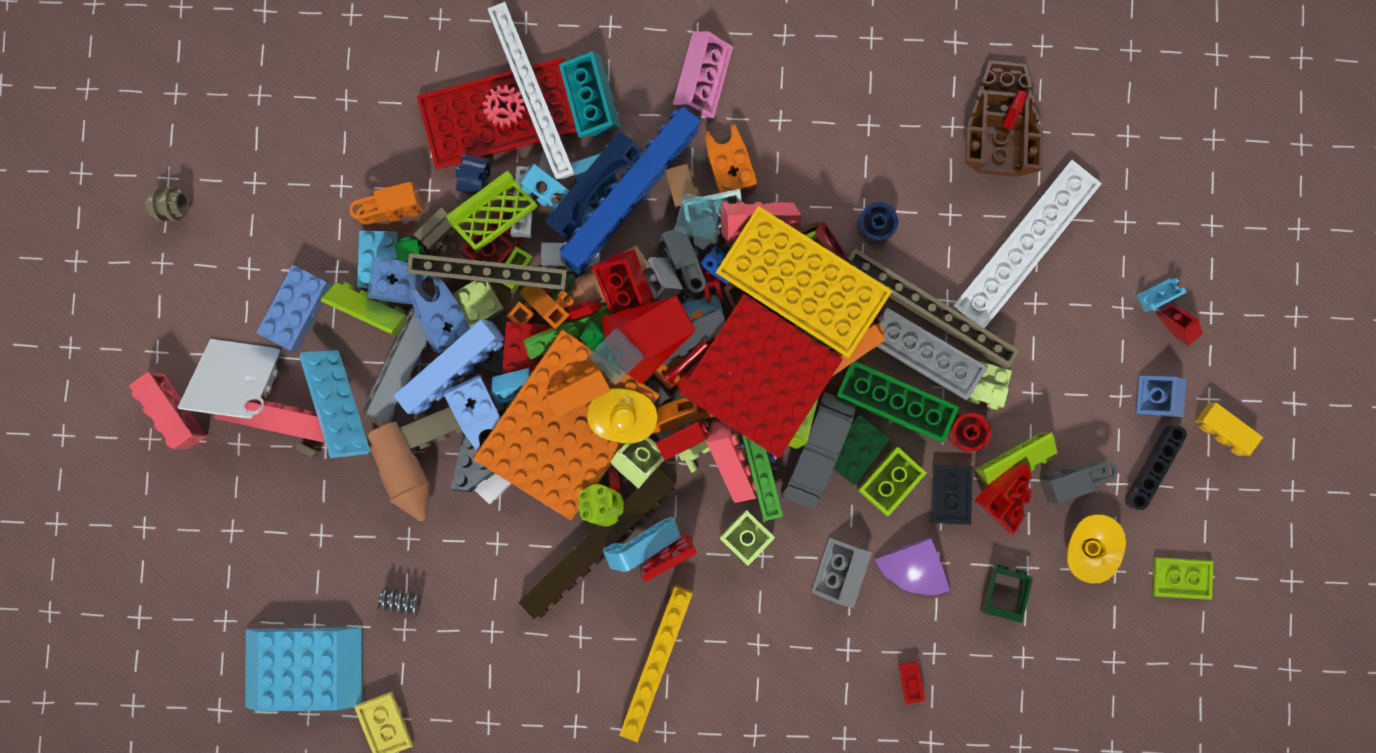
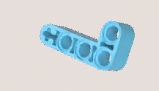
M670 517L660 521L625 544L615 543L605 547L603 552L610 569L625 572L635 568L678 540L681 535L675 519Z

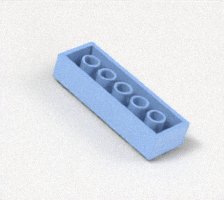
M478 321L394 395L395 399L408 414L426 413L432 408L431 404L436 400L440 401L445 397L444 391L460 384V379L464 375H470L475 370L474 367L478 363H484L493 350H499L504 345L502 342L505 341V336L492 321Z

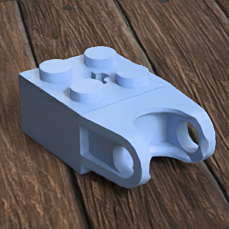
M480 374L444 391V396L459 426L476 451L481 447L479 434L485 429H493L500 419L497 407ZM471 398L472 400L475 399L476 401L474 402V405L470 406L467 405V399Z

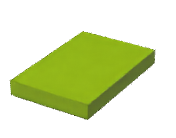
M1153 557L1152 596L1212 600L1214 561Z

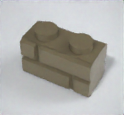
M441 207L414 233L431 252L439 251L445 245L444 241L448 237L452 238L457 234V231L449 224L446 217L448 214Z

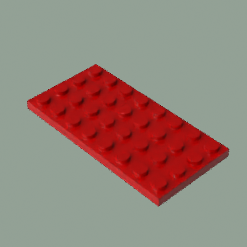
M563 57L531 65L559 137L577 133L559 64L564 63ZM512 71L417 96L436 170L461 164L463 153L488 157L540 143L526 104L521 105L526 109L524 112H521L523 119L517 118L518 124L512 122L511 128L507 124H505L504 128H501L500 123L494 126L493 120L489 121L487 119L488 115L483 111L486 109L483 102H488L485 96L492 95L491 89L496 92L497 86H500L502 90L507 85L509 90L514 87L516 93L520 92ZM500 102V104L502 105L501 107H503L504 109H506V110L509 112V110L507 109V106H505L504 104H502V102ZM516 103V106L513 108V112H514V113H515L516 108H517V103Z

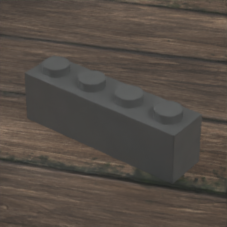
M718 307L691 319L696 331L663 365L673 361V357L679 354L684 356L690 353V349L698 346L703 340L708 342L716 338L725 324V319Z

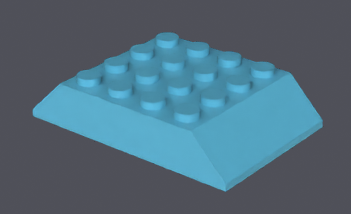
M362 627L246 629L245 708L255 711H330L353 708L356 704L362 703Z

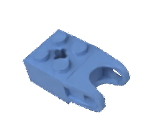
M375 257L371 263L367 298L399 304H412L409 291L416 289L419 295L425 301H428L433 297L423 291L422 282L424 279H432L437 276L407 273L408 262ZM389 277L394 280L393 284H390V281L387 280Z
M437 276L433 279L435 294L432 299L425 301L416 289L410 290L409 294L417 316L416 318L432 350L440 354L464 335L470 327L456 299L445 283Z

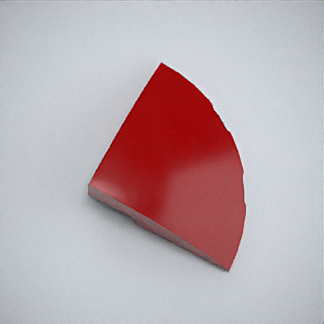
M1026 463L1011 468L993 480L974 500L995 522L1012 536L1025 517V514L1022 512L1024 505L1029 503L1031 499L1032 489L1028 487L1029 480L1032 479L1030 468Z

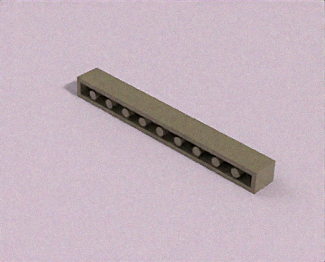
M854 249L849 255L848 259L854 267L892 290L889 296L891 299L1002 368L1010 367L1020 350L859 250Z

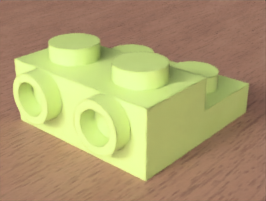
M980 362L988 368L970 395L968 402L977 405L982 402L987 404V408L998 410V407L1002 408L1005 405L1009 390L1007 387L1012 371Z

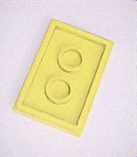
M393 692L355 705V711L372 753H396L413 746Z

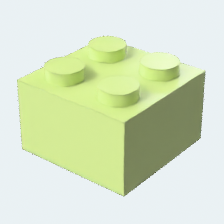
M475 280L452 294L470 328L480 320L490 321L506 311L490 282Z
M648 437L640 442L626 443L611 460V465L639 489L663 463L664 459L656 443Z
M745 509L719 538L749 566L775 537Z

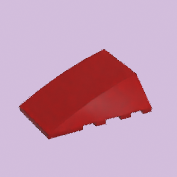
M677 296L601 317L604 337L624 372L639 384H643L696 331L695 326Z

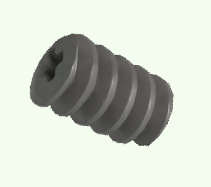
M385 586L380 593L377 609H380L382 606V609L387 611L390 607L391 612H395L397 609L399 614H402L405 610L406 615H410L413 611V616L416 617L420 609L421 598H419L417 591L414 596H411V590H408L406 595H404L403 589L396 593V588L393 587L388 592V586Z

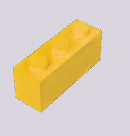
M1216 402L1208 403L1195 420L1200 425L1199 428L1213 434L1217 442L1228 445L1231 448L1230 451L1237 456H1250L1263 438Z

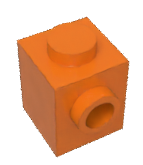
M519 301L507 317L513 322L530 323L536 313L527 301L525 303Z

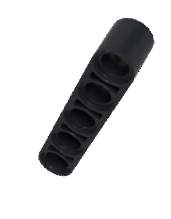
M1167 426L1162 431L1125 498V503L1129 508L1144 510L1148 507L1187 437V431L1184 427ZM1174 429L1177 432V437L1175 439L1172 437V431ZM1164 446H1166L1168 449V453L1166 456L1163 454L1162 451ZM1155 463H1157L1159 466L1157 472L1153 470V465ZM1146 479L1149 481V487L1147 489L1144 487V481ZM1136 496L1140 498V503L1137 506L1134 503Z

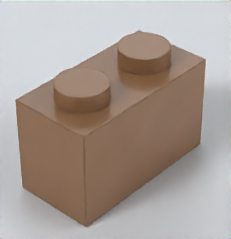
M687 164L665 170L675 210L683 208L682 201L700 197L698 188L694 187L692 180H695L692 168L688 169Z

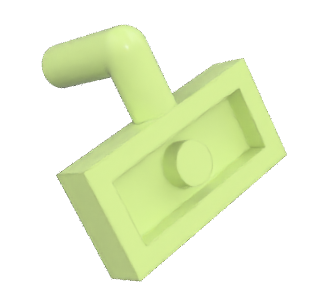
M707 439L678 454L681 461H686L691 473L698 470L694 459L701 456L699 452L702 451L705 454L710 451Z

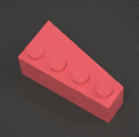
M721 202V234L728 246L734 245L758 206L797 231L801 230L802 215L794 203L771 202L770 204H762L761 202H754V204H744V202H736V204H728V202Z
M713 419L707 445L734 503L756 499L757 492L741 434L719 419Z

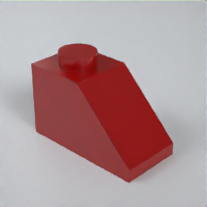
M1172 302L1156 313L1172 335L1187 346L1203 334L1199 319Z

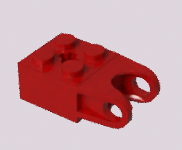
M497 212L490 219H499L500 212ZM504 212L503 220L507 217L508 212ZM485 223L478 229V231H484ZM489 224L488 231H495L498 229L499 224ZM508 228L478 252H475L468 243L460 251L468 260L505 263L524 237H511V229ZM473 235L475 245L483 240V235ZM487 247L489 249L492 247V253L485 254L484 248Z

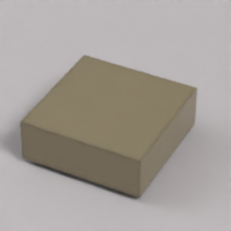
M298 442L296 450L310 457H318L321 453V450L305 442Z

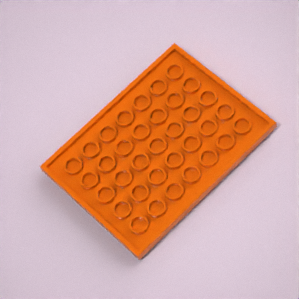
M561 329L476 452L473 460L572 521L579 511V493L593 484H598L612 464L611 460L626 443L609 441L594 433L587 417L590 402L557 418L546 399L545 393L554 385L558 384L561 386L565 384V380L574 375L578 377L584 374L583 371L587 368L599 366L610 388L635 390L651 399L653 404L660 395L644 383L639 384L626 374L623 369L599 353L591 351L584 343Z

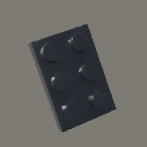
M933 465L931 523L971 525L973 467Z

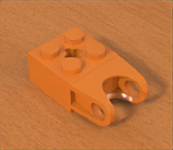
M735 124L730 125L731 139L726 144L716 143L710 132H705L709 166L718 193L740 189V193L755 189L757 187L755 174L746 146ZM730 171H736V176L732 177V174L729 175Z
M412 182L373 191V196L352 202L349 208L350 215L365 225L387 220L395 222L401 220V217L407 215L415 217L420 215V212L425 211L420 190ZM357 205H362L355 215L354 208Z

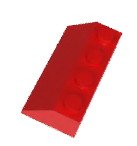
M635 250L617 253L592 266L610 314L655 302Z

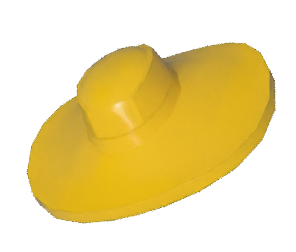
M610 388V392L589 403L587 412L588 423L595 434L606 440L619 443L640 442L648 438L656 427L657 412L655 405L651 399L635 390Z
M1097 514L1085 517L1076 525L1070 537L1066 554L1068 567L1075 577L1091 584L1102 583L1109 580L1117 572L1123 560L1126 547L1125 533L1121 525L1113 518Z

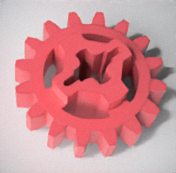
M507 85L502 90L500 86H497L496 92L491 89L492 95L485 96L488 102H483L484 107H486L483 111L488 115L487 119L489 121L493 120L494 126L500 123L501 128H504L505 124L511 128L512 122L518 124L517 118L523 119L521 112L526 110L524 106H521L525 104L524 99H520L522 97L521 93H516L514 87L509 90ZM500 102H502V104H504L505 106H507V109L509 110V112H508L506 109H504L503 107H501L502 105L500 104ZM516 103H517V108H516V111H515V113H514V112H513V108L516 106Z

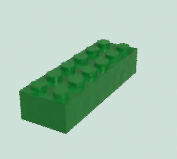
M856 361L847 366L834 395L938 443L945 442L959 409L958 406Z

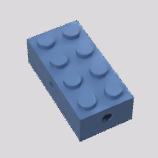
M292 265L257 334L290 351L298 352L324 303L321 301L322 297L333 285Z

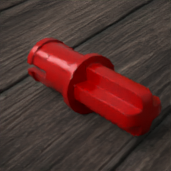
M1017 90L1011 106H1008L1010 110L1003 123L1005 128L1012 129L1019 113H1023V106L1029 96L1026 92Z

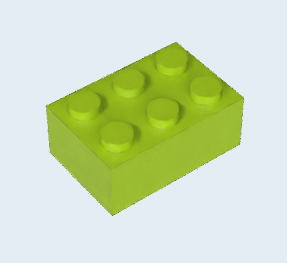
M893 447L856 490L882 514L889 516L927 473L899 447Z

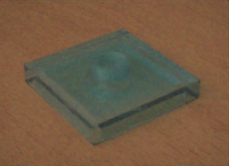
M684 193L674 232L713 241L722 202Z
M618 328L588 355L615 385L645 357Z

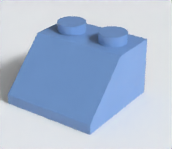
M1139 376L1136 414L1184 418L1187 379L1167 376Z

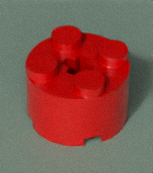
M977 413L957 415L948 432L949 442L958 450L965 452H974L984 448L991 438V428L987 420ZM970 429L972 435H968V433H966V430Z

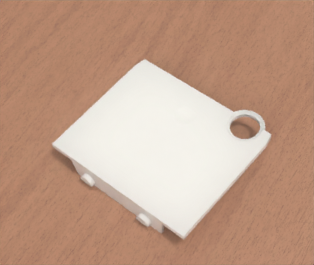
M210 339L178 405V409L239 418H253L255 414L260 413L264 408L262 395L264 398H267V395L271 392L272 383L279 372L276 362L281 350ZM257 400L261 402V407L256 411H248L245 408L246 404L249 401Z

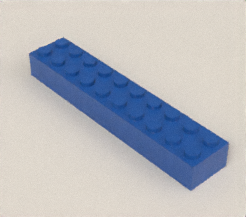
M683 106L679 111L675 110L669 118L671 121L667 125L663 124L658 131L659 135L655 140L652 138L647 143L646 151L638 156L631 169L628 167L623 172L621 181L619 183L615 182L609 190L611 193L606 198H601L597 204L598 208L594 213L591 211L584 220L586 223L582 227L578 226L575 229L570 242L566 241L561 246V262L578 276L583 273L594 257L602 250L665 174V170L670 168L698 134L701 120Z

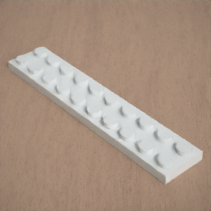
M1071 160L954 303L952 308L985 329L1102 183Z

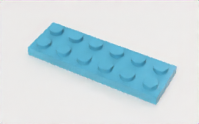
M339 350L301 352L299 357L330 458L368 454L370 452L369 444Z

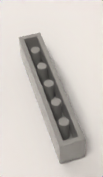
M412 307L361 411L365 415L386 424L388 420L393 418L395 413L394 408L398 401L394 395L410 382L412 377L410 374L413 368H416L419 364L420 353L425 350L428 344V340Z

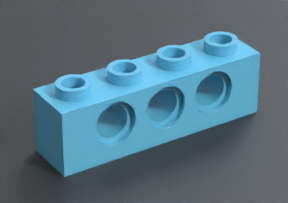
M531 164L518 182L522 185L520 189L528 195L531 193L538 197L536 201L545 207L548 204L552 207L553 210L551 212L559 205V203L554 204L552 202L553 194L559 193L561 202L569 193L567 188L535 164ZM540 181L545 183V190L543 192H538L536 189V185ZM588 204L585 207L580 227L586 223L584 221L586 216L591 211L593 213L596 211Z

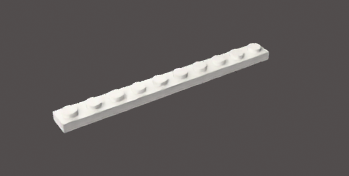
M503 2L488 8L556 181L574 175L506 3Z

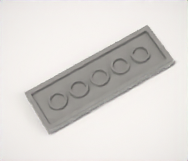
M889 308L882 315L880 325L886 332L883 334L886 340L876 347L967 401L988 367Z

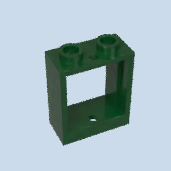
M997 564V567L991 566L980 611L984 614L1023 623L1033 577L1028 576V572L1016 569V572L1009 571L1008 566ZM997 573L1022 579L1015 611L990 606Z

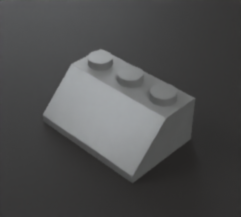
M829 538L811 593L839 605L854 608L872 552Z

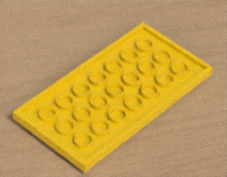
M760 206L757 207L716 271L718 275L848 358L892 293V290Z

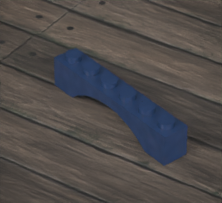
M619 131L545 222L569 241L575 229L581 226L585 207L596 189L616 172L631 166L643 150L633 140Z

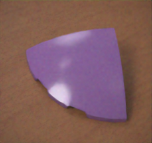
M929 537L874 559L886 578L905 591L925 595H937L950 591L932 539Z

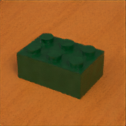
M857 415L852 421L833 470L850 484L855 485L890 439L860 415Z

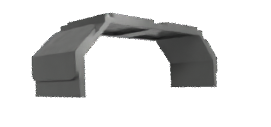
M826 392L820 395L822 399L811 427L808 441L802 449L790 481L784 492L781 491V497L813 510L826 489L850 430L856 409L855 404Z

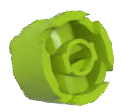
M593 484L579 493L578 509L581 518L585 521L599 526H611L618 521L617 518L623 513L624 502L622 496L612 488L601 484Z

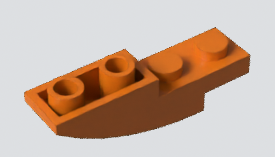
M682 398L656 408L657 423L653 433L682 428V423L714 418V416L687 398Z

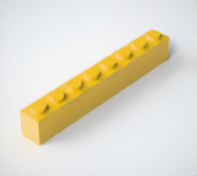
M674 585L619 736L638 743L693 591Z

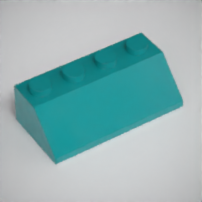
M592 51L559 64L578 137L602 135L620 129L621 126L602 56Z

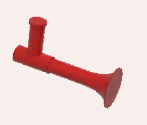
M703 340L673 369L669 371L662 370L661 373L666 381L675 386V379L678 374L694 359L706 353L710 347L708 342Z

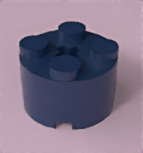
M463 153L461 166L456 168L455 176L459 178L456 184V191L475 195L486 187L489 183L487 178L491 172V160Z
M875 202L865 207L857 220L858 234L865 241L873 244L887 241L895 233L899 223L894 208L884 202ZM876 219L879 220V227L876 226Z

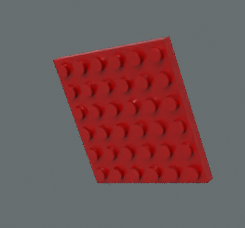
M744 294L679 394L779 459L843 359Z

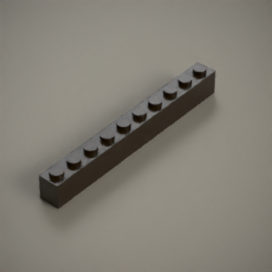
M659 468L639 489L624 501L623 513L619 515L618 521L611 526H598L518 603L533 619H536L538 616L542 618L549 611L547 607L551 603L556 605L563 598L561 594L566 589L570 591L577 585L575 580L579 576L584 578L591 571L589 567L594 562L599 564L605 558L603 549L611 544L619 543L617 540L622 535L626 538L633 531L631 527L636 522L640 524L648 517L645 514L650 509L654 511L661 504L659 500L664 495L668 498L675 491L673 487L676 484Z

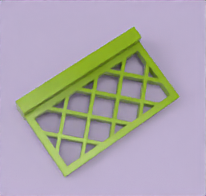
M506 171L446 215L450 226L464 238L475 252H478L538 206L526 192L520 189V185ZM513 187L517 190V196H507V192ZM495 200H502L501 207L491 206ZM506 200L516 201L515 208H505ZM519 201H528L530 203L526 208H518ZM481 211H487L486 219H479L476 216ZM500 212V218L490 219V213ZM504 212L514 213L513 218L503 220ZM464 223H471V230H462L460 226ZM475 223H485L484 231H475ZM499 224L498 229L495 231H488V225ZM473 235H483V240L475 245Z

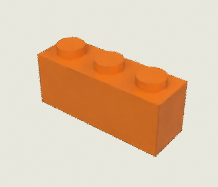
M594 366L589 367L583 371L584 374L578 377L574 375L565 380V384L561 386L557 384L548 389V392L545 393L546 399L557 418L611 391L599 366L596 368Z

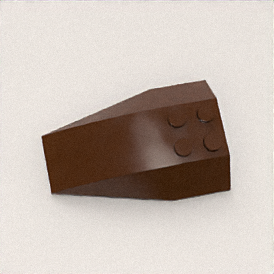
M988 61L966 127L965 163L978 173L1019 177L1039 172L1043 169L1044 134L1043 129L1040 128V117L1035 107L1036 100L1032 94V84L1027 64ZM1017 90L1024 91L1029 96L1023 106V113H1019L1012 129L1005 128L1003 123L1010 110L1008 106H1011Z

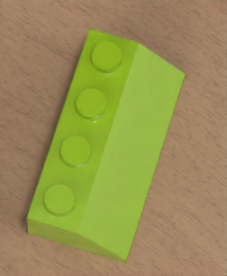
M336 282L321 299L322 302L395 336H398L407 317L405 315L406 310L397 306L392 309L388 307L389 303L386 301L367 298V292L361 290L358 293L353 290L354 286L343 282L342 285Z
M1052 432L1039 433L974 469L984 488L1001 474L1019 464L1026 463L1030 471H1033L1040 462L1044 464L1053 459L1052 456L1057 454L1054 436Z

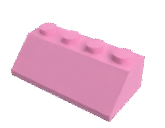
M709 31L692 32L673 105L680 109L683 106L689 112L696 115L714 118L733 46Z

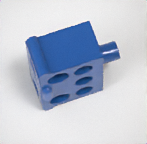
M714 245L700 264L712 275L728 284V280L716 273L728 253Z

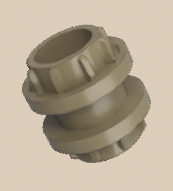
M167 187L166 189L155 188L145 198V209L156 221H178L188 213L189 200L187 195L176 187Z

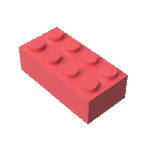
M147 372L129 385L132 390V396L137 401H140L143 406V412L152 418L155 429L163 434L165 437L164 441L168 447L173 449H190L208 436L190 410L178 409L182 398L165 374Z

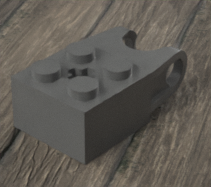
M684 226L662 233L657 241V245L662 257L669 258L683 288V295L687 298H695L703 291L706 283L698 262V252L696 248L692 247L690 242L691 235L688 230H685ZM686 288H687L691 293H694V294H689V293L686 291Z
M1095 461L1082 466L1074 467V465L1065 467L1063 472L1047 473L1044 475L1045 478L1040 479V483L1047 502L1061 503L1096 491L1095 486L1115 479L1118 470L1112 462ZM1107 465L1112 468V474L1109 477H1106L1109 472Z

